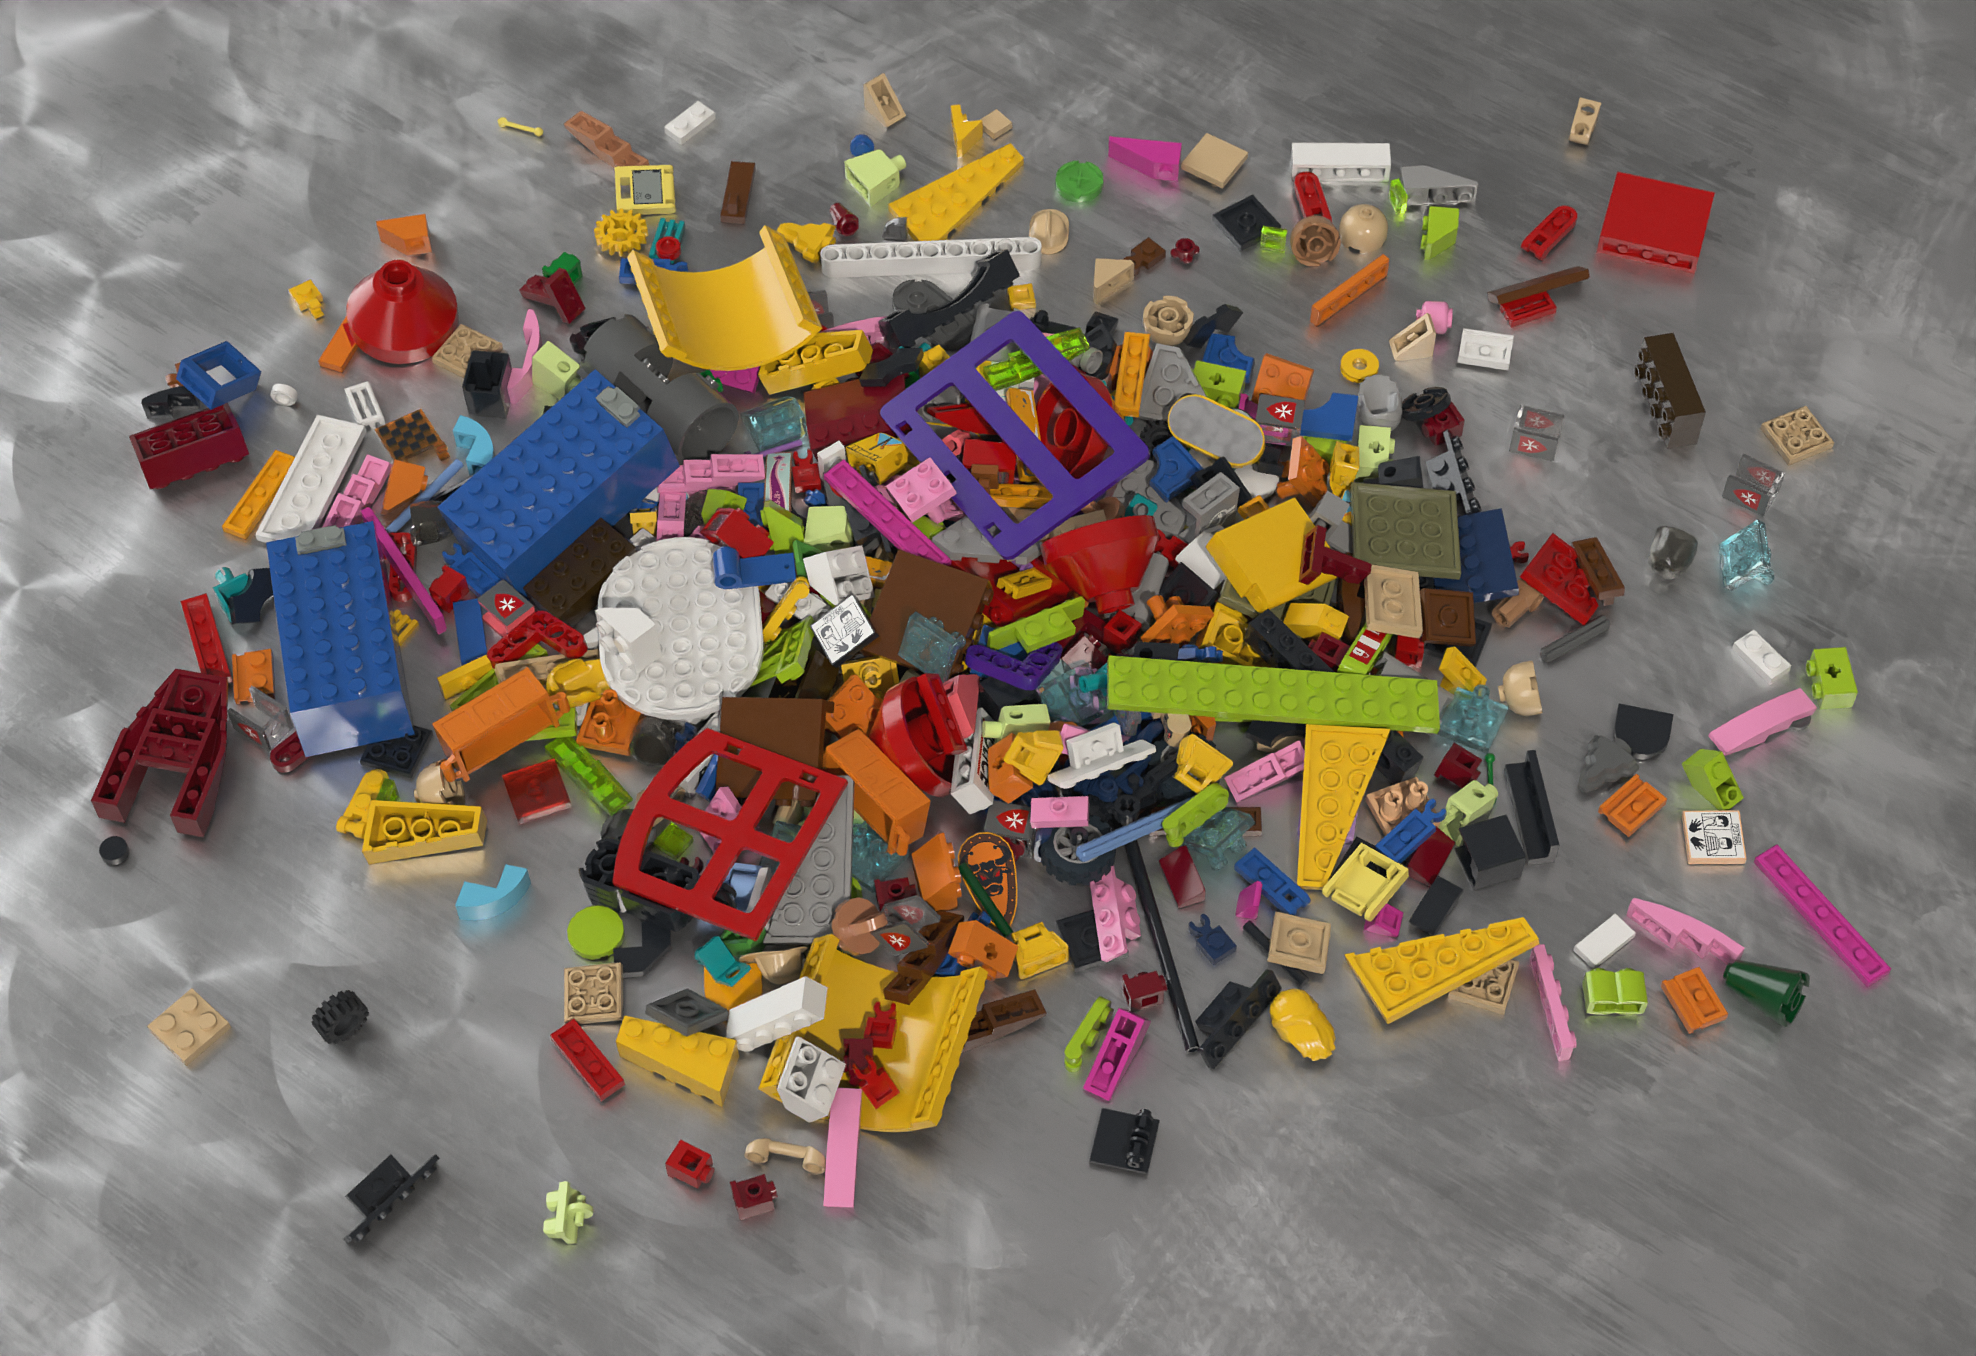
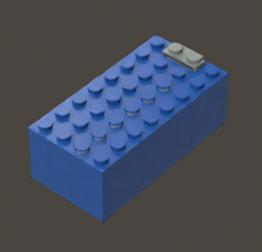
M595 369L437 508L458 543L468 552L471 551L495 575L509 583L529 601L523 587L600 517L613 527L676 471L680 465L664 429L643 412L639 405L623 391L615 387Z
M370 521L340 528L333 525L303 531L296 537L266 542L290 715L305 757L405 737L406 733L414 735L392 596L389 590L387 567L374 522Z

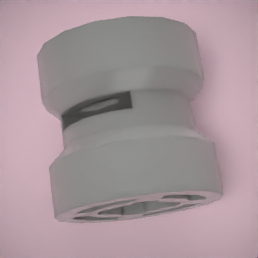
M1083 342L1086 349L1071 357L1068 361L1076 367L1081 366L1083 371L1093 374L1101 366L1103 353L1094 347L1089 348Z

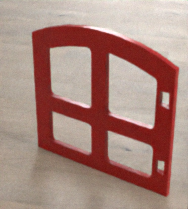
M706 728L669 759L640 797L620 841L615 860L613 884L649 900L757 941L848 785V781L842 777ZM729 745L742 749L739 755L727 752ZM712 754L762 772L734 820L724 819L670 798V795L680 783ZM807 773L817 778L814 783L802 780L803 774ZM786 781L820 793L818 800L795 839L789 843L755 830L779 787ZM659 817L721 840L695 887L691 890L681 888L640 871L649 834L655 820ZM744 850H749L780 863L759 901L750 913H745L714 900L734 863Z

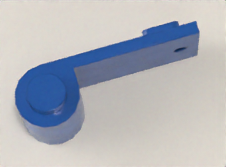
M724 546L716 550L712 556L714 583L721 589L790 583L796 579L794 553L740 559L737 550Z

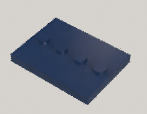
M1502 508L1457 516L1461 576L1459 580L1434 578L1435 589L1473 592L1474 603L1519 595Z

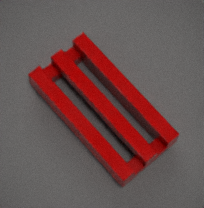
M1547 291L1500 305V312L1505 314L1504 318L1506 321L1509 320L1511 328L1554 314L1557 310ZM1523 306H1524V308H1521V309H1518V310H1515V311H1512V312H1511V310H1514V309H1517V308H1520V307H1523Z

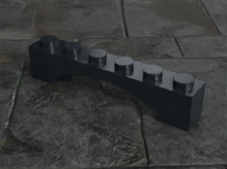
M1008 249L996 250L977 262L979 267L970 283L947 304L921 314L911 313L909 309H901L880 320L878 323L891 348H899L900 346L903 348L913 347L916 344V339L921 336L926 338L934 334L936 327L952 323L956 320L954 316L957 314H965L975 308V303L979 301L985 302L995 296L993 292L998 289L1005 290L1014 284L1013 280L1020 277V274Z

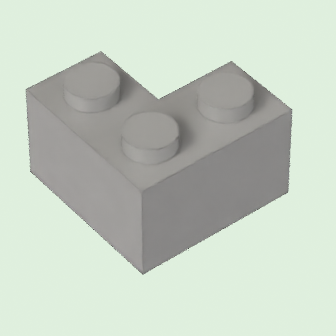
M1327 490L1308 517L1315 526L1320 525L1327 528L1325 541L1330 546V549L1344 554L1347 552L1351 553L1353 550L1352 526L1342 521L1350 504Z

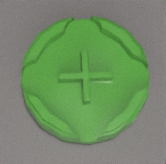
M1071 161L1058 169L1055 178L1056 190L1060 196L1069 201L1087 202L1096 198L1101 193L1104 185L1103 173L1099 167L1091 162L1079 163V161Z

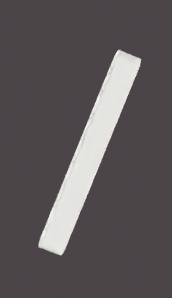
M1034 237L835 244L825 246L820 254L822 272L829 278L976 273L979 267L977 264L979 260L996 250L1008 249L1018 271H1029L1040 267L1042 262V245Z

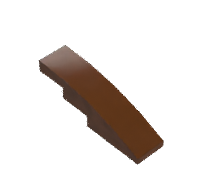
M1349 552L1346 553V555H1349V556H1352V557H1353V554H1352V553H1349ZM1339 578L1336 610L1349 616L1341 636V641L1351 646L1358 634L1365 608V599L1357 597L1360 583H1348L1344 579Z
M939 910L937 913L941 918L927 922L916 933L928 947L909 952L897 964L898 975L883 989L886 1000L906 1005L912 1003L927 985L948 953L958 924L964 922V915Z
M1030 990L983 1004L981 1011H977L972 1020L968 1039L964 1044L962 1053L993 1042L1045 1017L1047 1012L1036 990Z

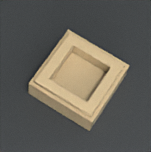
M997 109L980 119L983 122V131L992 139H996L1012 129V122Z

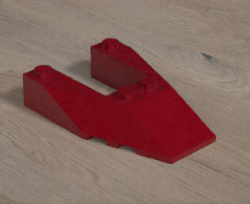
M175 668L154 692L155 697L146 707L142 706L136 713L137 718L128 728L124 727L121 730L91 798V803L99 818L125 823L148 767L186 773V778L170 817L177 833L204 837L214 813L226 756L228 679L226 677Z

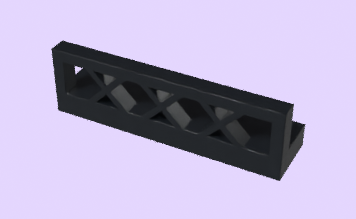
M1528 750L1525 762L1505 764L1504 773L1527 865L1555 862L1559 841L1536 750Z

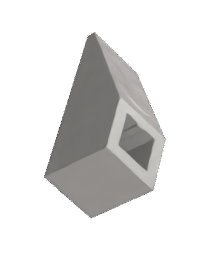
M1426 165L1405 166L1400 169L1398 184L1402 205L1441 204L1476 200L1478 182Z

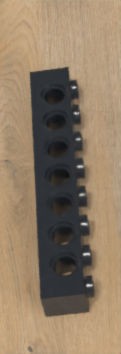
M1269 609L1249 623L1243 640L1272 668L1334 672ZM1390 730L1376 768L1395 785L1415 775L1424 757L1397 731Z

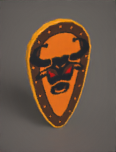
M990 832L977 833L968 837L961 845L958 854V866L967 862L1007 923L1011 926L1017 907V874L1013 852L1008 842L1001 836ZM962 877L963 882L968 892L970 893L974 903L978 907L979 911L986 912V910L983 908V906L981 905V903L979 902V900L977 899L969 885ZM991 919V922H990V923H991L993 926L996 927V925L994 924V922H993L992 919Z

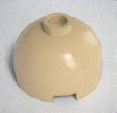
M1359 204L1351 207L1345 212L1340 221L1338 232L1341 243L1348 249L1350 246L1360 250V253L1373 252L1381 248L1386 241L1388 233V222L1385 215L1373 205Z
M1163 296V300H1157L1154 303L1150 301L1144 308V330L1146 334H1150V339L1154 343L1176 346L1187 337L1193 325L1194 313L1193 311L1191 312L1185 300L1176 296Z
M1533 661L1521 662L1510 667L1503 676V685L1498 686L1501 702L1506 701L1511 711L1522 716L1543 713Z
M447 759L433 762L419 773L416 789H414V797L417 803L465 805V793L461 780L447 782L440 767V764Z

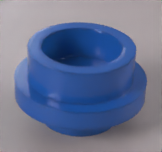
M864 134L855 136L850 143L851 153L857 157L874 151L873 140Z
M815 489L814 492L808 490L805 493L806 497L803 501L808 507L828 506L826 503L827 497L820 491Z

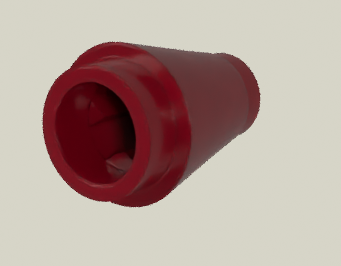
M841 203L831 205L829 212L837 232L844 236H851L856 233L859 228L858 217Z

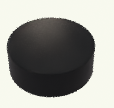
M112 836L100 844L99 854L106 864L118 865L128 858L129 847L123 838Z

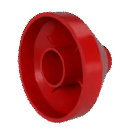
M391 260L377 271L362 279L352 290L346 306L349 331L356 345L367 355L388 363L408 364L428 359L439 350L458 328L457 300L448 282L438 274L428 269L411 265L404 260Z
M1080 373L1125 422L1105 384L1096 377ZM1050 383L1036 405L1041 442L1073 478L1080 479L1113 455L1114 451L1055 386Z
M1136 515L1102 521L1062 533L1042 543L1040 549L1045 568L1079 596H1083L1085 601L1095 602L1098 614H1108L1135 605L1132 592L1140 588L1160 538L1153 516Z
M911 677L887 690L868 738L923 793L944 797L951 794L955 755H945V752L939 746V736L935 726L928 717L929 710L926 702L919 693L917 677Z

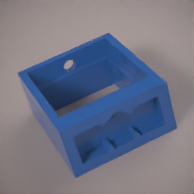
M225 341L182 359L176 379L212 410L255 391L261 370L228 341ZM222 365L236 379L220 385L206 371Z

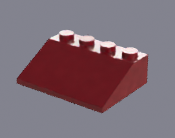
M905 375L897 376L886 387H861L860 380L856 379L804 392L807 432L810 448L816 461L818 462V452L837 441H840L845 447V455H847V446L878 433H885L897 439V435L882 419L880 411L886 403L907 389ZM907 423L900 427L905 435L912 431Z
M228 403L212 410L207 408L129 436L150 490L165 488L171 482L179 479L188 480L194 477L196 473L213 471L222 464L239 462L244 459V456L250 455L240 427Z

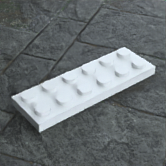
M321 415L316 416L255 534L257 541L266 543L296 537L303 531L318 529L366 434L364 425Z

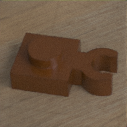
M1148 237L1131 250V256H1127L1123 260L1134 262V276L1139 274L1142 266L1149 270L1166 257V250Z

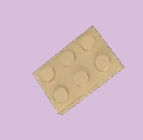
M1372 564L1371 573L1364 579L1367 630L1420 638L1423 629L1418 572Z

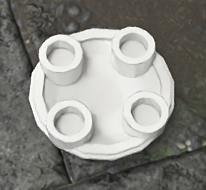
M1253 464L1243 466V468H1236L1235 470L1251 494L1252 499L1258 495L1266 499L1278 488V476L1256 472Z

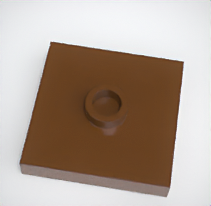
M1429 588L1420 590L1423 629L1422 643L1474 646L1476 644L1473 592Z

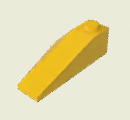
M1217 602L1212 609L1214 616L1207 622V626L1200 631L1196 639L1195 645L1198 646V649L1215 646L1217 647L1216 651L1222 650L1223 662L1215 664L1272 668L1243 640L1249 625L1246 623L1248 619L1241 613Z

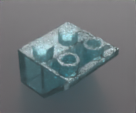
M786 396L740 413L759 452L807 436L806 417L796 398Z

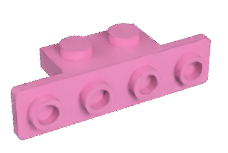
M1114 865L1111 866V871L1107 876H1102V880L1096 883L1095 881L1090 882L1101 959L1104 962H1109L1127 953L1126 937L1134 940L1141 936L1139 927L1140 917L1137 913L1135 890L1133 886L1116 878Z

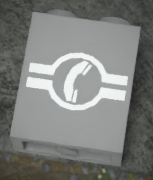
M1220 472L1184 498L1182 507L1192 514L1197 521L1180 533L1178 538L1190 544L1205 529L1221 525L1225 529L1234 525L1240 488Z

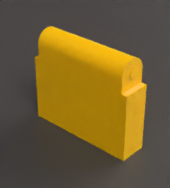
M1295 497L1216 532L1205 546L1241 598L1246 597L1253 608L1259 613H1263L1267 609L1271 610L1337 578L1334 575L1321 572V575L1309 585L1299 582L1304 536L1315 525ZM1325 541V547L1330 548L1328 543Z

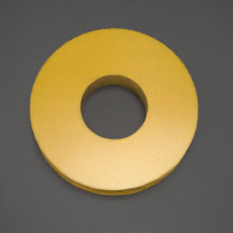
M1353 349L1343 355L1340 370L1347 380L1354 383H1362L1365 377L1378 374L1379 361L1368 350ZM1360 362L1365 364L1366 368L1359 370L1354 368L1353 364Z

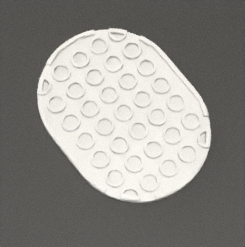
M674 537L641 547V550L635 552L630 557L626 556L617 563L600 590L598 608H639L656 624L662 656L638 674L629 667L627 669L624 668L618 661L617 656L612 651L607 652L599 641L601 666L609 687L617 692L618 698L627 706L645 715L668 720H686L712 714L721 710L722 697H740L744 694L760 670L764 654V639L758 586L737 589L718 588L714 583L712 556L721 547L709 543V540L694 537Z

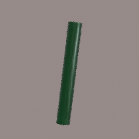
M967 862L958 866L960 874L992 918V921L1003 937L1007 938L1011 933H1014Z

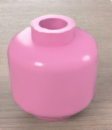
M1425 301L1422 309H1417L1416 320L1426 313L1431 314L1436 334H1444L1448 328H1452L1453 308H1449L1447 302Z

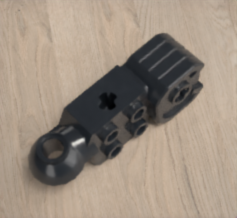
M610 837L597 841L598 850L596 851L594 848L586 858V870L584 871V868H579V875L588 898L593 905L609 907L618 914L627 912V914L674 932L684 928L693 919V916L614 886L613 875L620 840ZM648 851L646 855L643 854L640 871L687 890L693 889L700 878L696 868ZM723 882L714 900L737 909L736 891L730 885Z

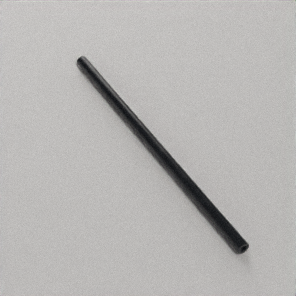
M1136 839L1124 846L1186 1053L1197 1052L1200 1046L1138 840Z

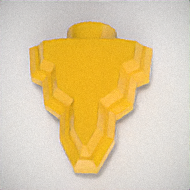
M783 223L777 228V232L783 234L787 242L794 244L795 251L802 253L803 259L812 263H817L821 259L820 253L825 246L836 244V238L833 237L835 225L809 223L801 226L795 223Z

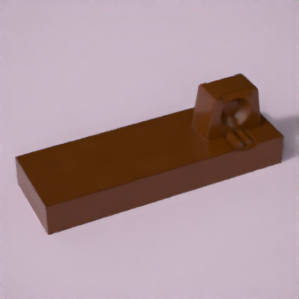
M731 161L720 215L721 222L746 223L756 171L755 163Z
M1598 538L1573 541L1571 547L1574 548L1577 554L1576 560L1581 569H1583L1597 599L1602 601L1603 606L1614 604L1615 597L1624 596L1625 587Z

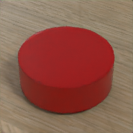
M674 237L661 238L656 243L657 256L660 259H671V261L677 259L681 254L679 240Z

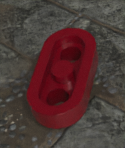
M297 731L273 748L270 753L273 768L282 773L294 770L309 758L305 757ZM284 758H290L286 762H281Z

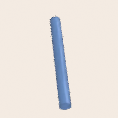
M458 459L452 462L385 529L387 533H397L464 466L462 462Z

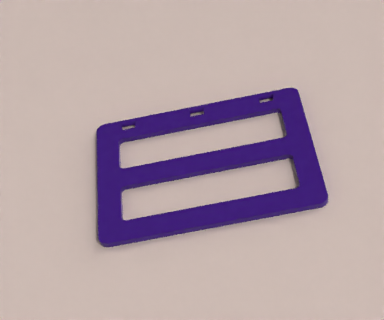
M1014 311L886 403L880 411L885 423L920 463L931 458L945 477L951 474L956 481L951 484L957 494L951 497V499L1005 560H1012L1144 464L1150 457L1147 445L1021 311ZM1009 343H1015L1114 451L1113 455L1080 479L1072 477L976 370L980 364ZM950 386H955L1053 496L1049 502L1022 522L1016 524L1007 516L917 413L921 407ZM906 423L912 429L907 435L900 429ZM993 525L1001 531L996 537H993L987 530Z

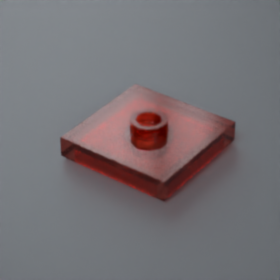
M555 758L502 775L518 824L572 807Z

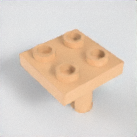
M1417 777L1366 795L1365 801L1385 836L1415 808L1420 813L1425 811V805L1429 801L1427 796L1428 786L1424 782L1419 781ZM1434 808L1431 810L1433 813H1437ZM1434 822L1433 824L1439 827L1440 822Z

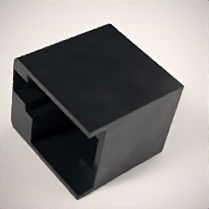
M476 350L471 352L462 384L469 415L507 418L510 407L507 386L512 371L509 354Z
M991 676L979 682L980 708L982 707L995 722H998L1001 708L1004 706L1041 704V696L1036 690H1023Z
M1507 815L1459 828L1464 841L1462 846L1456 847L1454 850L1473 890L1522 876L1526 855Z

